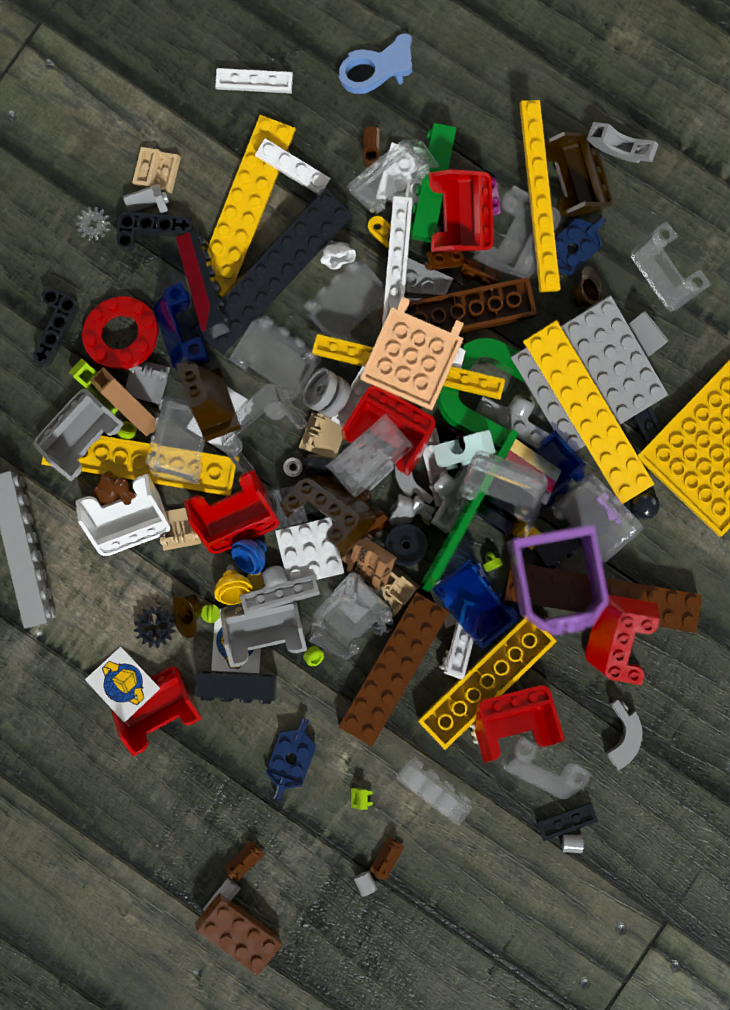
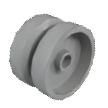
M321 368L308 379L303 390V403L305 406L318 411V413L326 417H334L342 411L349 399L350 384L346 379L335 375L328 369Z

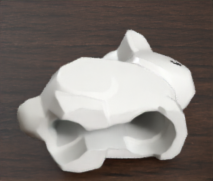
M330 240L322 248L323 256L320 261L330 269H339L342 264L354 262L356 253L354 249L350 248L348 243Z

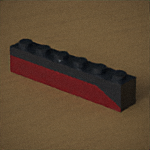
M194 229L176 237L201 331L211 340L229 332L230 327L228 323L231 321L229 315L224 310L226 303L219 293L221 286L215 279L217 272L214 266L211 265L212 255L206 248L208 241L204 234L201 235L197 229Z

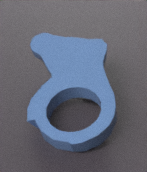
M409 34L397 36L396 40L381 53L363 49L348 53L349 57L343 61L339 68L338 77L342 86L348 92L364 94L374 90L392 76L395 77L399 85L402 84L403 76H409L412 73V37ZM360 64L370 65L375 69L373 76L363 82H354L347 77L350 69Z

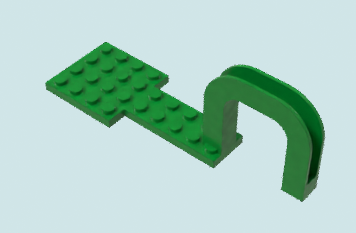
M491 338L475 339L462 347L465 350L461 369L470 371L475 364L487 362L525 383L510 358L519 351ZM446 386L442 387L437 398L438 408L443 418L451 426L468 435L490 430L496 453H493L488 462L491 466H487L479 478L482 482H478L470 495L473 499H468L464 505L461 514L422 580V583H424L422 589L430 592L441 576L472 520L476 509L519 434L513 429L511 431L464 406L459 399V390Z

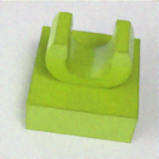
M351 788V808L359 810L368 809V806L373 805V802L368 801V795H372L373 792L362 788Z

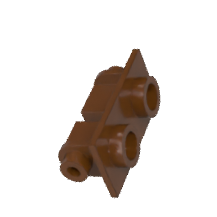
M462 252L426 253L428 262H425V268L430 271L466 264Z
M466 258V264H463L460 271L464 277L470 280L473 279L481 283L482 286L498 282L501 276L498 270L487 265L484 271L480 270L483 263L473 258Z
M387 837L369 871L375 877L386 880L405 846Z
M251 840L224 869L228 872L227 875L231 879L234 878L238 881L265 854Z

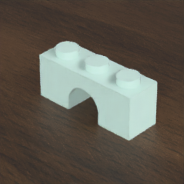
M490 430L463 437L465 441L464 451L461 449L458 439L432 446L438 469L446 467L447 470L458 467L457 463H462V466L473 463L475 458L478 461L489 459V454L496 453Z

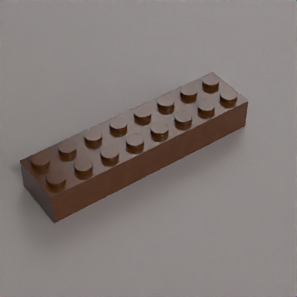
M529 277L412 301L405 311L410 316L450 333L456 320L464 323L460 334L532 319L537 315ZM384 307L378 309L381 329Z
M418 593L414 594L338 726L340 729L369 746H373L450 613L449 611Z

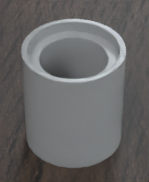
M563 834L562 852L583 853L584 840L582 835Z
M370 871L363 872L354 877L362 897L377 890Z

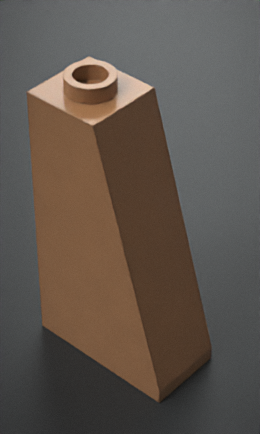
M104 367L90 380L98 391L146 437L157 429L160 422Z

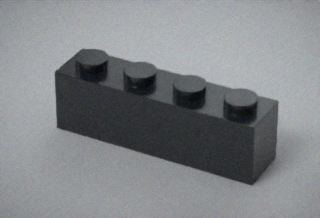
M596 506L560 531L594 526L596 535L598 534L601 537L609 531L608 527L611 526V523L601 508ZM581 537L539 544L533 550L546 568L551 567L553 569L562 563L560 559L565 556L569 558L577 553L576 548L582 545Z

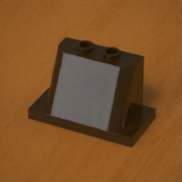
M185 361L176 365L190 410L205 442L242 429L220 367L209 371L193 361Z

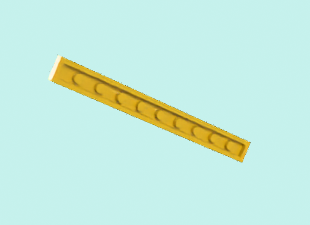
M540 100L521 101L519 105L539 292L559 291L560 281Z
M317 334L312 354L366 367L373 347ZM451 366L443 386L500 400L505 379Z

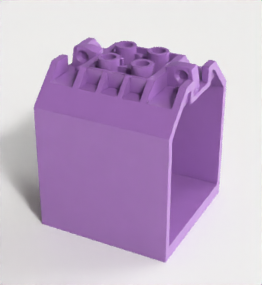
M594 526L507 542L518 607L522 617L542 631L550 632L551 635L564 634L565 630L567 633L585 630L584 627L593 625L608 603ZM581 537L592 595L591 603L583 612L544 619L537 618L531 613L520 548Z

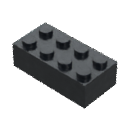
M200 671L197 673L196 697H201L202 701H212L214 698H220L221 702H232L233 699H240V703H251L253 700H259L260 704H271L277 697L278 675Z

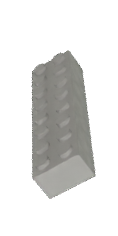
M9 471L0 474V530L23 627L32 628L54 622L56 614L54 607H51L49 602L51 592L45 585L47 576L40 564L42 562V555L40 550L37 551L36 543H38V538L31 526L34 522L31 513H28L27 509L29 500L27 495L23 493V487H25L24 480L18 473Z

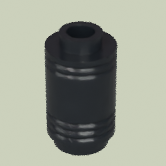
M308 454V457L303 458L302 468L306 469L305 473L332 477V475L337 473L338 460L332 457Z

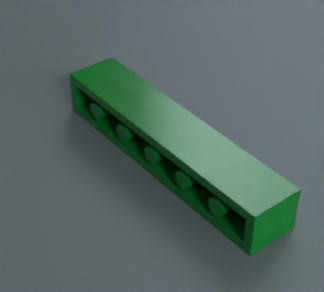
M434 123L433 129L428 130L427 140L430 141L429 148L425 147L423 159L427 160L426 165L421 166L419 177H422L423 180L422 185L418 184L416 196H419V200L413 206L412 214L416 216L415 221L410 223L411 239L431 243L432 235L436 233L443 193H434L429 186V173L448 170L456 127Z

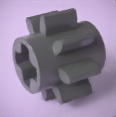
M377 612V615L372 617L370 625L371 628L375 629L374 634L387 636V633L393 630L394 620L390 619L391 614Z

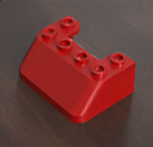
M444 170L429 173V186L434 193H443L444 232H436L432 235L431 252L490 250L494 243L492 179L489 173L465 170Z
M372 385L365 391L341 429L342 438L351 444L357 445L362 443L370 432L398 448L401 452L396 459V468L409 477L426 449L435 429V420L428 413L400 397Z
M254 469L241 475L239 482L243 490L212 504H208L206 499L199 495L184 500L188 522L210 553H222L231 549L232 545L239 540H251L278 527L279 520L265 486Z
M607 595V605L591 626L585 649V659L610 680L642 685L644 679L643 669L639 665L628 664V659L635 633L651 634L657 630L660 620L658 604Z
M169 667L150 677L160 689L125 722L111 709L118 737L133 757L144 752L148 747L147 734L165 724L174 721L178 717L181 718L185 725L195 724L202 719L196 701L176 667Z
M536 686L485 699L477 706L475 734L484 763L499 758L501 750L498 739L532 730L536 744L541 747L565 741L551 691L546 686Z

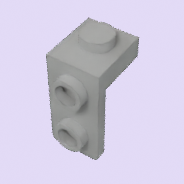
M159 184L123 196L129 212H136L156 204L160 213L168 211L166 203H169L166 192L161 191Z

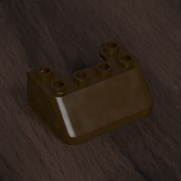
M562 132L544 141L546 161L555 163V171L561 183V192L564 197L557 200L556 205L560 217H576L607 208L613 204L598 148L587 140L589 135L587 133Z
M325 475L302 479L280 501L281 508L287 518L308 501L333 520L334 523L327 530L326 537L335 546L340 559L353 548L376 522V515L373 509Z

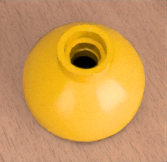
M236 570L225 571L214 589L216 600L227 605L240 604L241 599L239 595L253 592L250 580L244 575L238 574Z

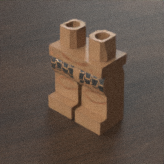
M368 537L360 539L353 546V552L350 550L342 560L348 564V572L359 574L370 584V588L377 592L387 584L396 556L376 543L371 542V539Z

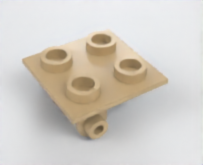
M312 412L299 448L320 456L336 459L343 439L341 432L343 427L322 414Z
M185 508L165 511L169 520L170 531L160 537L163 551L201 544L200 538L188 522Z

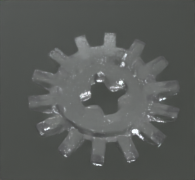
M88 207V213L82 210L81 212L84 216L78 215L77 218L81 222L76 223L77 226H81L77 231H84L82 237L84 238L89 235L88 240L90 241L93 236L98 240V234L105 237L102 231H109L108 228H105V225H110V222H105L109 216H102L104 210L102 209L100 213H98V207H95L94 211L91 210V207ZM91 219L94 221L98 220L99 223L96 224V229L88 227Z

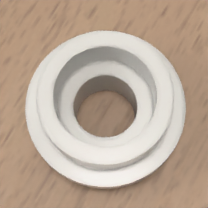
M297 458L287 459L283 466L284 472L290 477L298 476L303 469L301 461ZM291 464H295L297 466V469L295 471L290 470L289 467Z

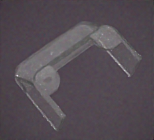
M404 140L347 185V189L371 213L377 214L385 209L386 199L407 182L416 177H425L429 174L430 168H437L439 165L423 141Z
M267 384L235 410L242 429L223 435L220 438L225 453L243 475L254 468L241 453L243 444L237 435L265 412L273 420H279L287 415L298 430L307 427L308 423L279 386Z
M477 451L471 459L459 488L455 510H459L465 498L475 499L481 491L516 505L515 515L520 520L527 522L524 537L527 538L537 520L548 480L540 472L488 452Z

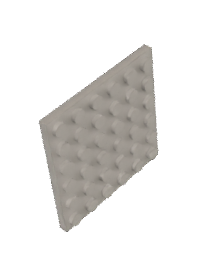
M611 296L606 297L560 326L619 425L668 396ZM525 347L510 357L567 454L571 455L584 447L585 444L527 348Z

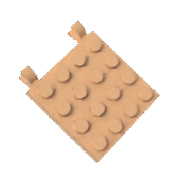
M402 297L397 310L391 308L360 380L432 411L463 341L459 334L464 323L456 320L451 333L406 314L405 311L410 300Z

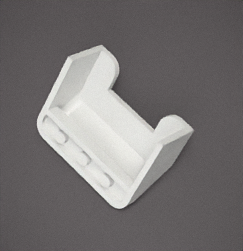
M148 474L134 479L133 489L136 492V498L129 505L123 504L122 500L119 499L101 506L98 500L91 496L76 500L78 523L100 555L109 556L161 537L170 531L169 520L159 492Z

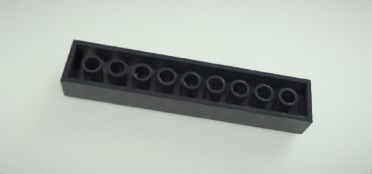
M326 188L321 189L222 295L226 303L224 310L229 315L231 321L228 323L230 331L209 340L202 333L199 321L192 328L219 354L224 355L353 215Z

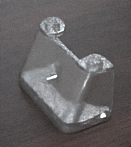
M592 473L584 476L552 507L554 510L553 514L559 520H568L576 529L594 526L600 560L604 563L609 561L644 529L633 514Z
M351 573L314 611L311 618L309 642L348 660L359 651V638L376 621L380 625L390 621L392 617L391 608L358 576Z

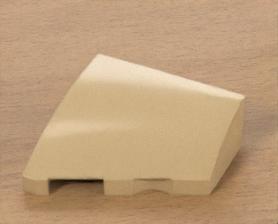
M394 564L387 584L381 589L385 601H389L393 609L391 613L395 617L420 586Z

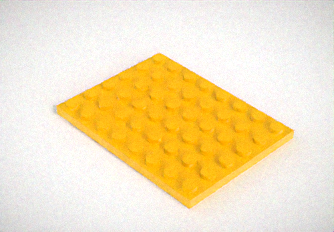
M730 360L637 455L640 461L718 537H722L730 528Z

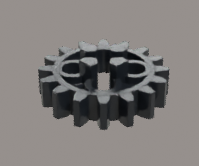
M153 606L150 607V612L143 609L144 615L138 614L137 617L140 620L134 622V624L138 625L134 632H139L136 638H142L141 644L143 645L148 642L149 648H152L153 644L159 648L161 642L163 645H167L166 639L172 640L173 637L170 634L176 633V630L172 629L176 622H171L174 616H167V609L161 612L160 606L156 611ZM152 614L157 616L155 620L156 625L163 622L168 624L166 629L158 628L156 630L160 635L159 640H155L153 637L155 630L152 629L147 632L142 630L144 625H154V622L150 619Z

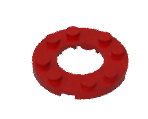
M114 297L100 303L86 318L82 331L83 344L89 356L98 365L107 369L127 370L143 363L152 354L156 347L159 326L151 309L142 301L132 297ZM118 316L130 317L138 326L136 340L124 349L115 350L108 347L102 339L104 326L112 318Z

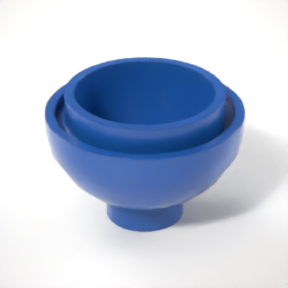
M244 539L232 545V558L242 571L257 575L263 570L266 562L265 552L267 548L261 540L252 541Z

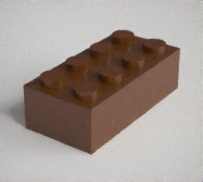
M220 892L195 922L196 931L257 976L282 946L280 937Z

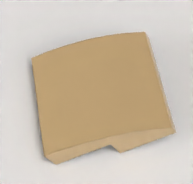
M141 147L132 184L145 188L159 184L162 192L172 193L181 157L177 154L160 152L158 149Z

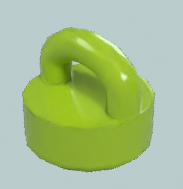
M123 421L124 425L117 435L121 439L132 441L136 434V426L131 422Z
M492 552L486 553V563L483 565L485 571L489 572L502 566L503 563L500 557L496 558Z
M207 604L202 609L201 617L207 623H214L220 618V609L214 604Z
M311 646L304 652L303 658L309 666H317L322 662L324 653L318 646Z

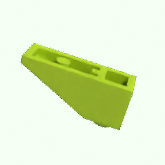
M81 358L69 373L115 414L118 409L90 382L97 372Z

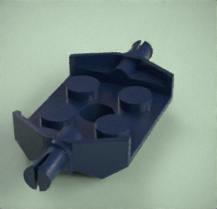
M600 216L594 223L575 218L555 238L559 273L571 276L601 248L602 243L598 228L606 222L603 216ZM575 244L578 250L576 253H570L567 246Z
M303 717L297 730L280 732L266 770L267 776L276 784L277 788L273 799L276 800L279 793L278 801H281L285 789L301 787L303 785L317 746L306 734L305 730L309 720L306 719L303 726L305 720ZM289 753H294L297 756V761L293 764L286 761V755Z

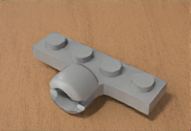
M516 394L508 407H504L492 399L483 396L475 410L478 414L509 431L515 430L519 433L517 435L519 439L539 450L542 449L550 435V432L529 420L535 405L531 399L524 395Z
M473 461L471 464L461 465L455 478L445 471L439 472L434 476L430 483V489L441 497L442 502L431 523L445 533L451 531L483 470L482 467Z
M271 566L262 573L265 584L263 589L239 596L244 614L249 615L320 595L314 575L289 581L283 567Z

